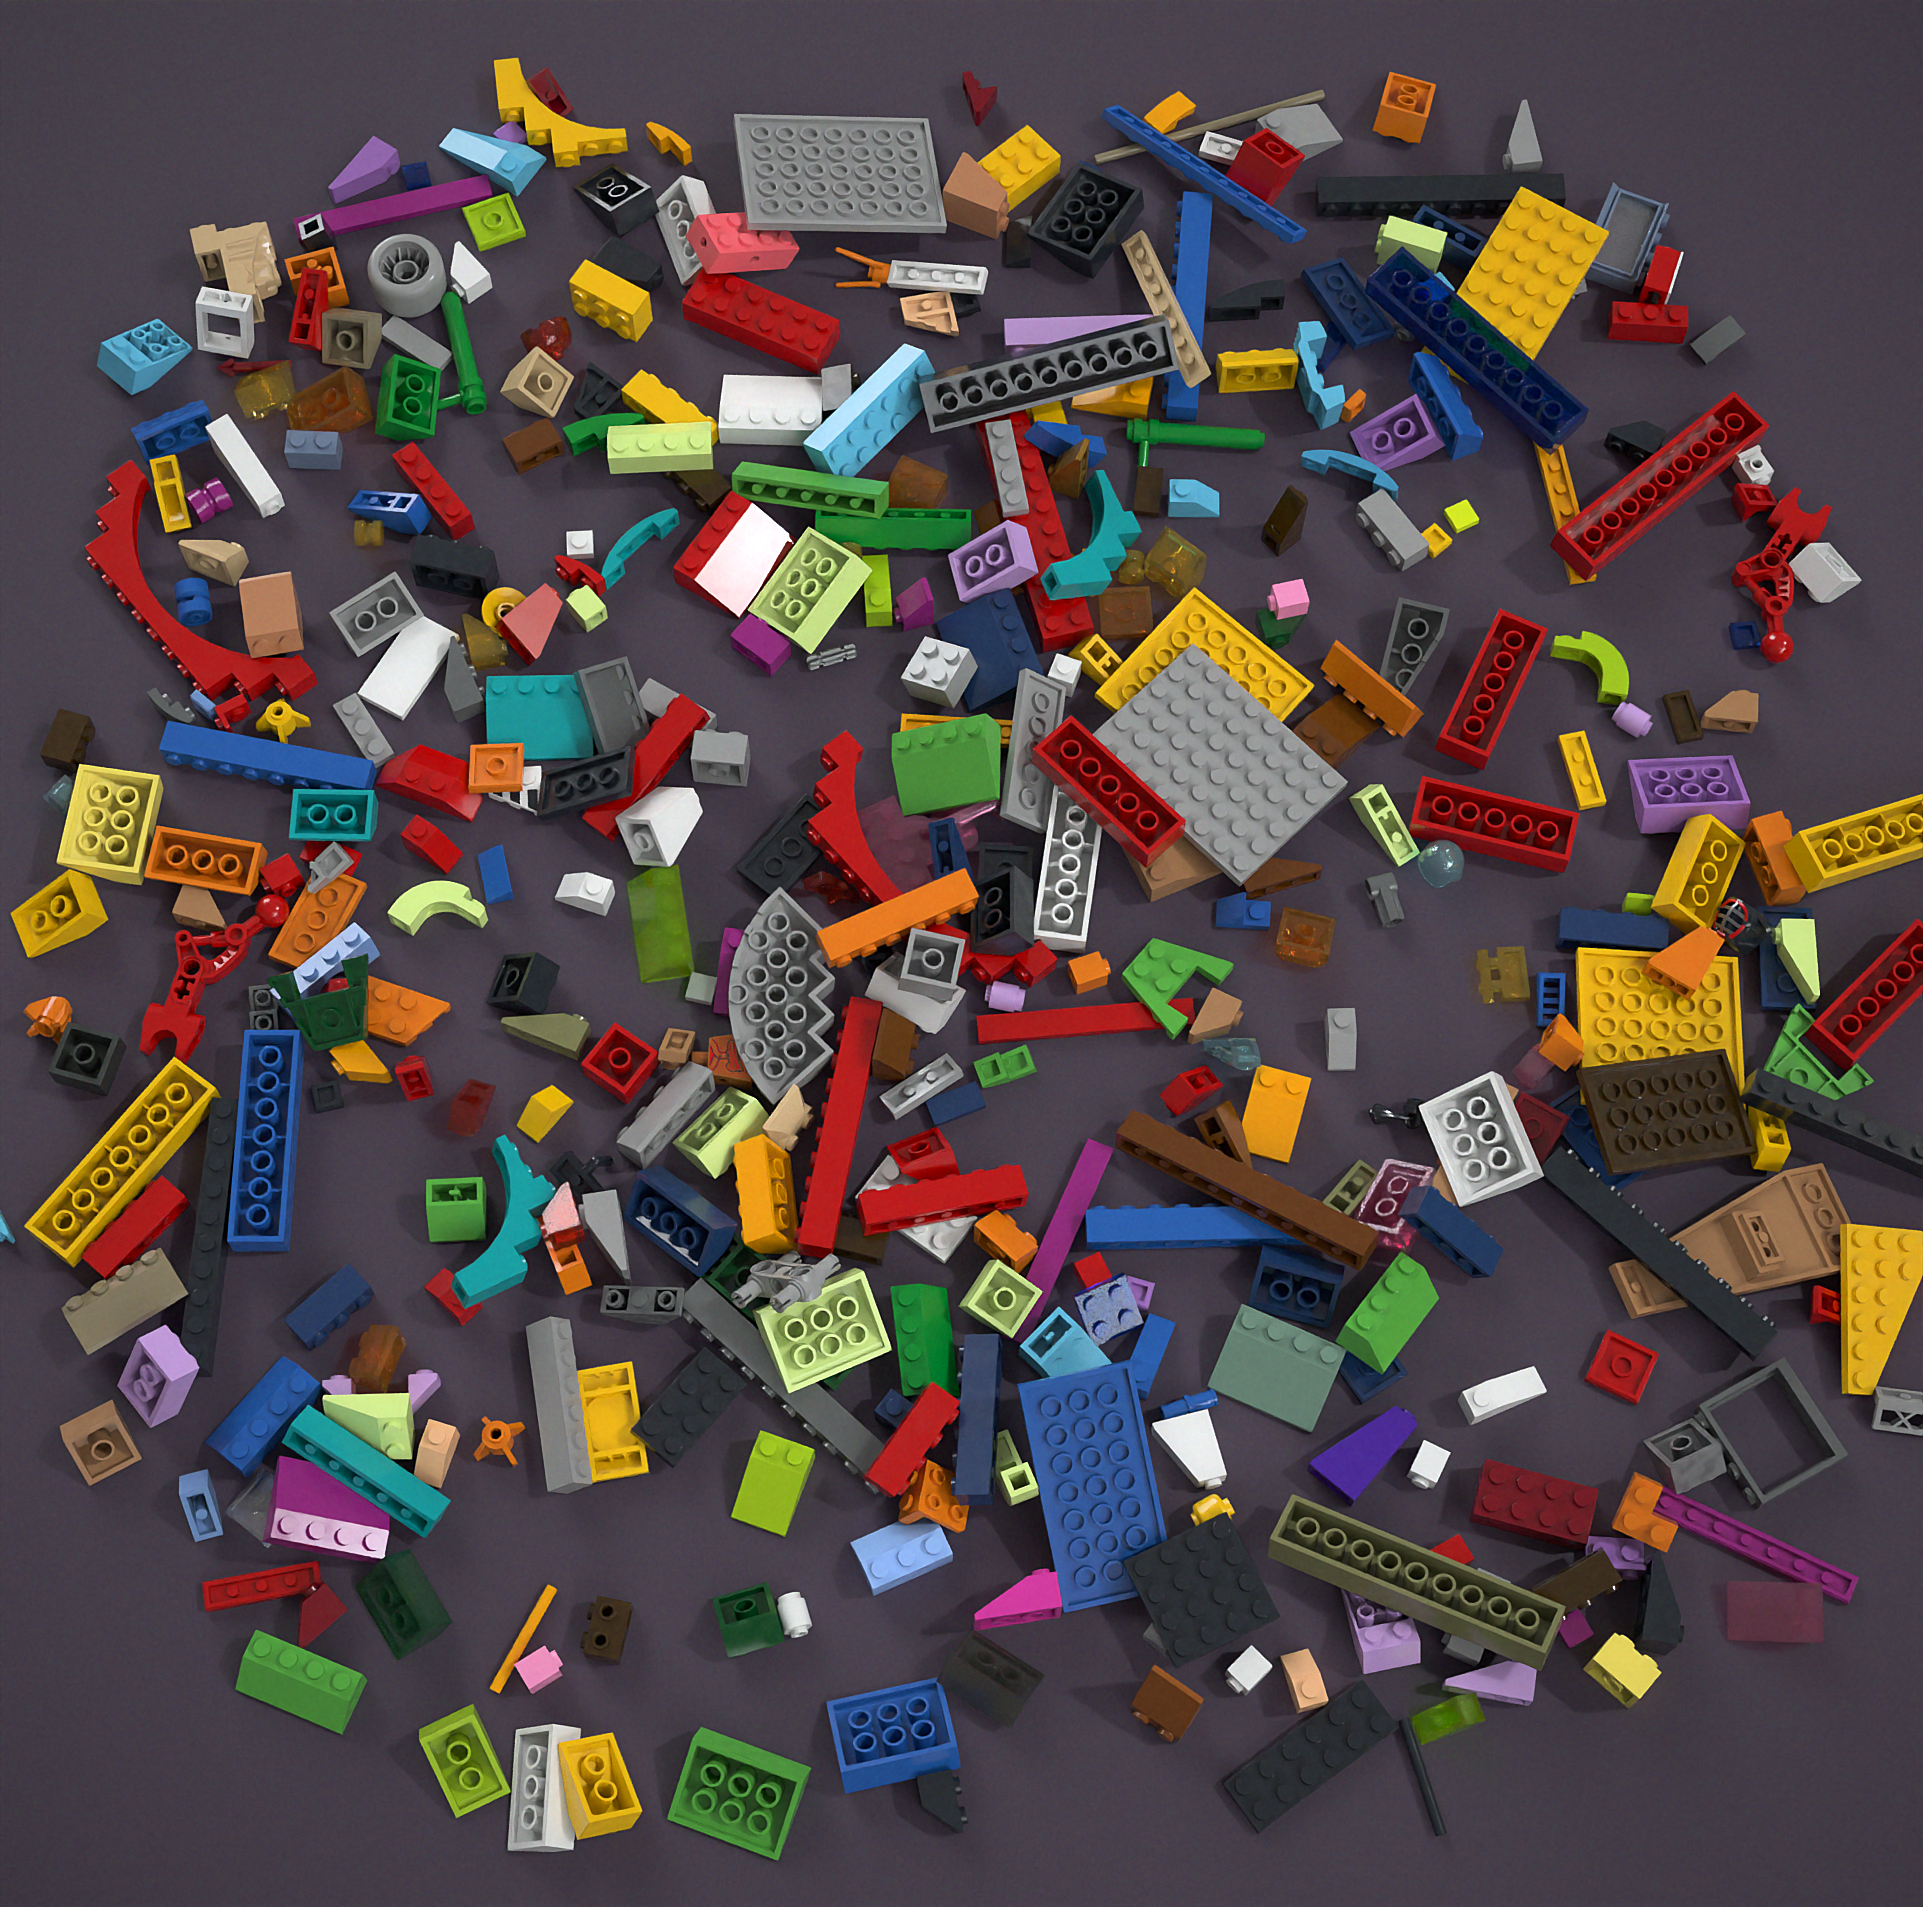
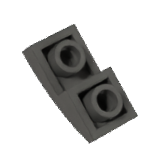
M1729 315L1691 343L1690 347L1707 365L1723 351H1727L1742 339L1746 333L1733 317Z
M156 687L147 692L152 705L165 719L171 722L195 726L193 722L197 719L189 707L184 709L179 701L173 704L166 693L161 695Z
M270 985L249 986L251 1030H280L279 1005L270 992L272 989Z

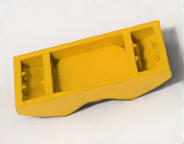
M632 1361L577 1371L592 1483L649 1473L646 1446L630 1433L631 1428L641 1418Z

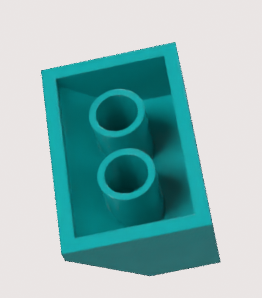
M293 789L289 840L371 841L377 828L379 804L374 790Z

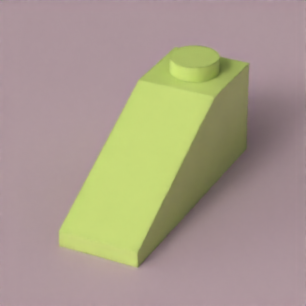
M1382 784L1368 785L1349 798L1362 823L1397 867L1420 853Z
M1781 919L1777 927L1774 928L1773 944H1777V954L1807 1004L1814 1005L1820 996L1814 919Z

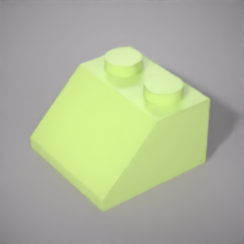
M989 1260L958 1307L986 1326L1009 1338H1013L1043 1291L1000 1260Z

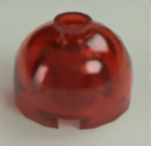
M563 316L539 323L540 326L534 332L531 327L520 335V339L528 353L535 347H539L555 361L564 358L563 352L568 350L572 342L571 328L566 317L563 318Z

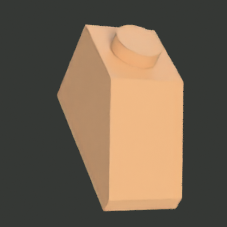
M431 1419L428 1420L419 1444L414 1476L429 1486L439 1489L442 1487L460 1438L456 1427Z
M1309 1649L1280 1656L1296 1713L1299 1714L1324 1707L1329 1700L1320 1671Z

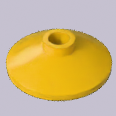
M508 587L497 588L491 591L485 597L481 606L482 619L487 628L494 634L503 637L494 627L503 618L500 613L505 612L508 614L523 602L526 597L521 592Z

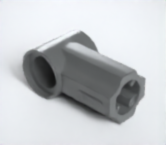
M1389 872L1365 878L1366 893L1368 899L1374 902L1381 926L1391 928L1404 922L1405 917L1397 897L1398 887L1393 873Z

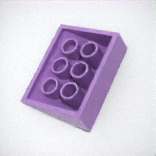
M1733 755L1628 760L1634 812L1640 833H1679L1683 831L1688 818L1705 814L1713 815L1730 830L1747 828L1751 803Z

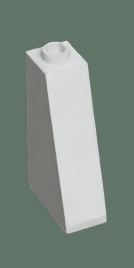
M228 414L205 426L215 454L262 518L277 513L281 507L285 506L281 492Z

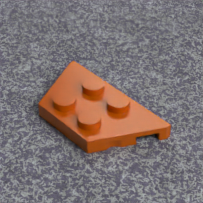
M368 975V989L370 990L368 1034L407 1047L417 1039L420 1033L429 1029L433 1025L432 1022L451 1009L450 1003Z

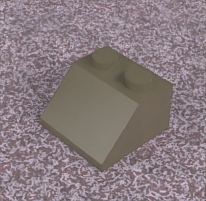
M337 307L323 312L322 363L370 369L382 339V314Z

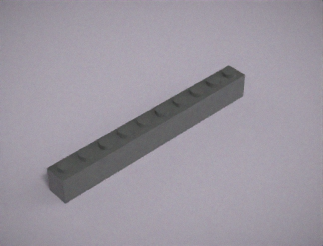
M700 1278L684 1294L681 1318L688 1324L694 1322L700 1328L699 1334L707 1342L711 1343L714 1341L721 1347L719 1352L730 1362L734 1359L741 1366L739 1370L749 1380L755 1378L761 1384L760 1390L768 1398L772 1399L775 1397L782 1403L780 1408L789 1417L793 1418L796 1416L803 1422L801 1424L803 1430L811 1437H814L816 1434L823 1441L821 1445L832 1456L835 1454L839 1455L844 1460L843 1466L851 1474L855 1475L858 1473L863 1477L885 1445L816 1382L794 1392L787 1393L760 1331ZM866 1480L863 1482L866 1488L876 1495L879 1492L885 1497L884 1493Z

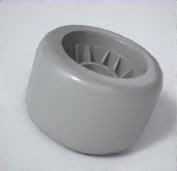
M414 234L394 235L379 243L369 257L367 272L371 289L377 303L385 311L398 317L413 318L427 314L440 303L443 294L446 292V273L438 249L427 239Z

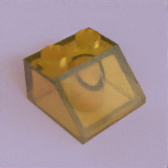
M288 360L240 378L234 393L246 419L253 416L255 419H259L268 415L269 410L275 408L284 410L292 406V402L297 394Z
M1166 526L1145 559L1144 572L1150 580L1159 582L1166 587V590L1172 596L1183 600L1194 587L1197 588L1204 580L1207 555Z

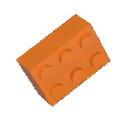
M1782 811L1751 819L1741 838L1746 842L1744 851L1767 906L1785 907L1799 903L1807 891L1783 848L1793 836L1791 823L1788 819H1785Z

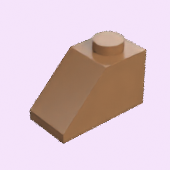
M1748 690L1731 691L1705 711L1700 721L1701 728L1752 733L1758 722L1759 694L1751 693Z
M183 884L172 911L176 922L209 932L226 930L227 925L208 889Z
M1212 988L1189 1032L1187 1042L1195 1044L1228 1034L1231 1027H1237L1244 1014V1012L1240 1011L1242 1001Z

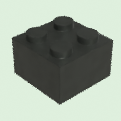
M67 1022L48 1073L55 1083L107 1097L127 1047L119 1035Z

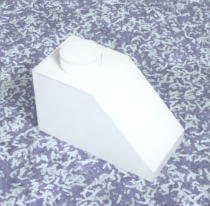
M460 241L455 243L450 273L453 283L451 288L457 296L463 297L469 304L493 288L491 278L487 270Z
M588 872L566 874L563 877L555 900L606 916L615 895L613 881Z

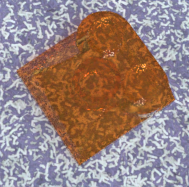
M1284 906L1274 947L1275 955L1284 961L1313 968L1324 966L1328 961L1336 919Z

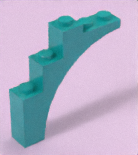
M1095 470L1084 485L1090 500L1093 516L1092 536L1088 548L1071 559L1051 563L1040 578L1050 600L1101 595L1112 581L1109 571H1116L1127 557L1124 547H1131L1142 533L1133 512L1123 511L1104 470Z
M506 1135L496 1138L491 1150L500 1169L505 1187L506 1211L503 1226L499 1235L485 1253L474 1263L455 1273L450 1286L464 1309L523 1282L528 1266L525 1258L520 1253L538 1245L542 1235V1227L535 1217L552 1210L557 1198L554 1186L547 1182L543 1175L533 1179L531 1169L528 1165L523 1164L516 1145L513 1142L510 1143Z

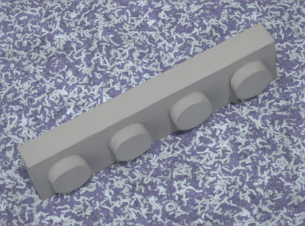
M1011 419L985 423V431L1003 517L1029 514Z

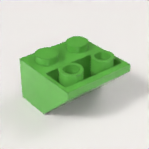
M483 1177L426 1180V1210L430 1243L487 1240L486 1185Z

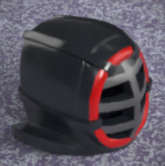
M1731 896L1722 900L1720 907L1717 908L1718 911L1715 916L1713 930L1721 938L1725 939L1723 945L1743 955H1748L1764 940L1766 932L1771 937L1775 933L1772 924L1760 912L1736 897Z

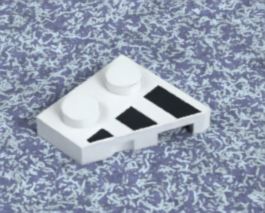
M541 766L524 767L523 791L488 793L489 797L500 802H508L510 806L518 809H526L537 816L542 775Z

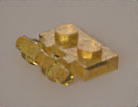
M1524 946L1497 947L1495 951L1496 958H1489L1487 949L1477 951L1476 969L1480 971L1481 983L1478 985L1479 993L1483 995V1003L1494 1002V992H1501L1502 1002L1529 1000L1530 990ZM1491 969H1498L1499 980L1491 981Z

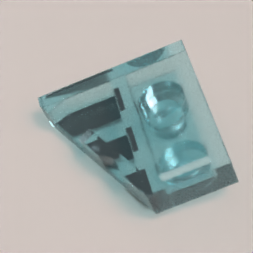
M1256 1038L1203 1039V1050L1232 1067H1237L1240 1070H1252L1254 1067H1261V1055Z

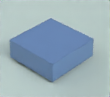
M195 690L190 695L194 708L211 722H215L214 718L218 717L214 709L216 705L198 690Z

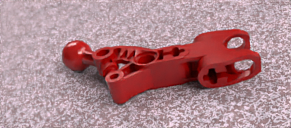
M1797 487L1780 500L1770 515L1766 525L1777 531L1763 552L1739 562L1731 576V582L1735 586L1741 587L1745 585L1753 594L1752 599L1762 609L1761 618L1767 623L1768 634L1761 640L1760 650L1763 657L1772 663L1786 661L1791 657L1794 649L1791 636L1784 632L1783 616L1788 612L1793 602L1794 594L1793 572L1787 560L1798 544L1806 547L1809 543H1816L1832 510V507L1826 504L1817 513L1808 514L1803 512L1797 504L1802 490ZM1780 546L1783 547L1781 551H1779V550L1777 549V548H1779ZM1764 580L1773 581L1776 596H1772L1765 587L1760 588L1756 582Z
M273 894L262 897L256 904L255 915L242 925L235 923L227 927L226 930L212 931L211 935L192 936L187 930H181L176 933L175 943L179 967L165 1005L152 1002L147 1009L143 1020L139 1047L142 1054L150 1056L160 1040L175 1038L177 1039L175 1058L183 1064L188 1062L192 1053L199 1045L206 1026V1017L195 1014L206 984L217 983L232 972L245 959L251 944V937L264 927L277 928L286 922L289 917V905L284 898ZM212 945L213 948H228L215 959L206 960L201 956L197 946ZM192 968H200L195 975H188Z

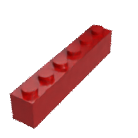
M682 693L669 702L666 713L661 719L658 718L653 722L650 727V733L645 739L639 740L634 747L636 758L632 795L584 810L582 819L610 842H613L621 832L615 817L657 787L692 743L695 730L701 731L711 719L704 709Z
M1005 1164L996 1169L987 1171L977 1169L969 1174L960 1176L950 1174L938 1180L923 1179L916 1184L905 1186L903 1184H896L889 1189L878 1191L876 1189H869L862 1194H858L856 1209L863 1235L868 1236L991 1213L995 1210L1002 1211L1024 1207L1029 1193L1021 1166Z

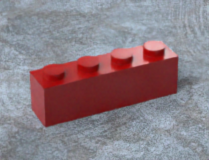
M411 442L392 455L396 471L412 491L420 495L429 512L452 540H458L475 529L471 512L414 442Z
M161 1175L157 1180L151 1181L146 1186L144 1193L137 1200L131 1201L126 1206L123 1215L118 1220H113L106 1226L104 1234L97 1241L94 1240L86 1246L81 1257L89 1267L106 1281L116 1275L120 1268L132 1265L191 1204L184 1194Z
M934 1382L927 1384L862 1478L889 1498L895 1497L896 1494L901 1496L910 1484L907 1478L912 1471L918 1472L927 1459L923 1456L929 1447L934 1449L943 1437V1434L940 1433L946 1423L950 1425L959 1414V1410L956 1408L960 1401Z

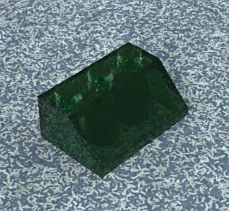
M410 1549L384 1557L355 1587L397 1661L437 1638L453 1622Z

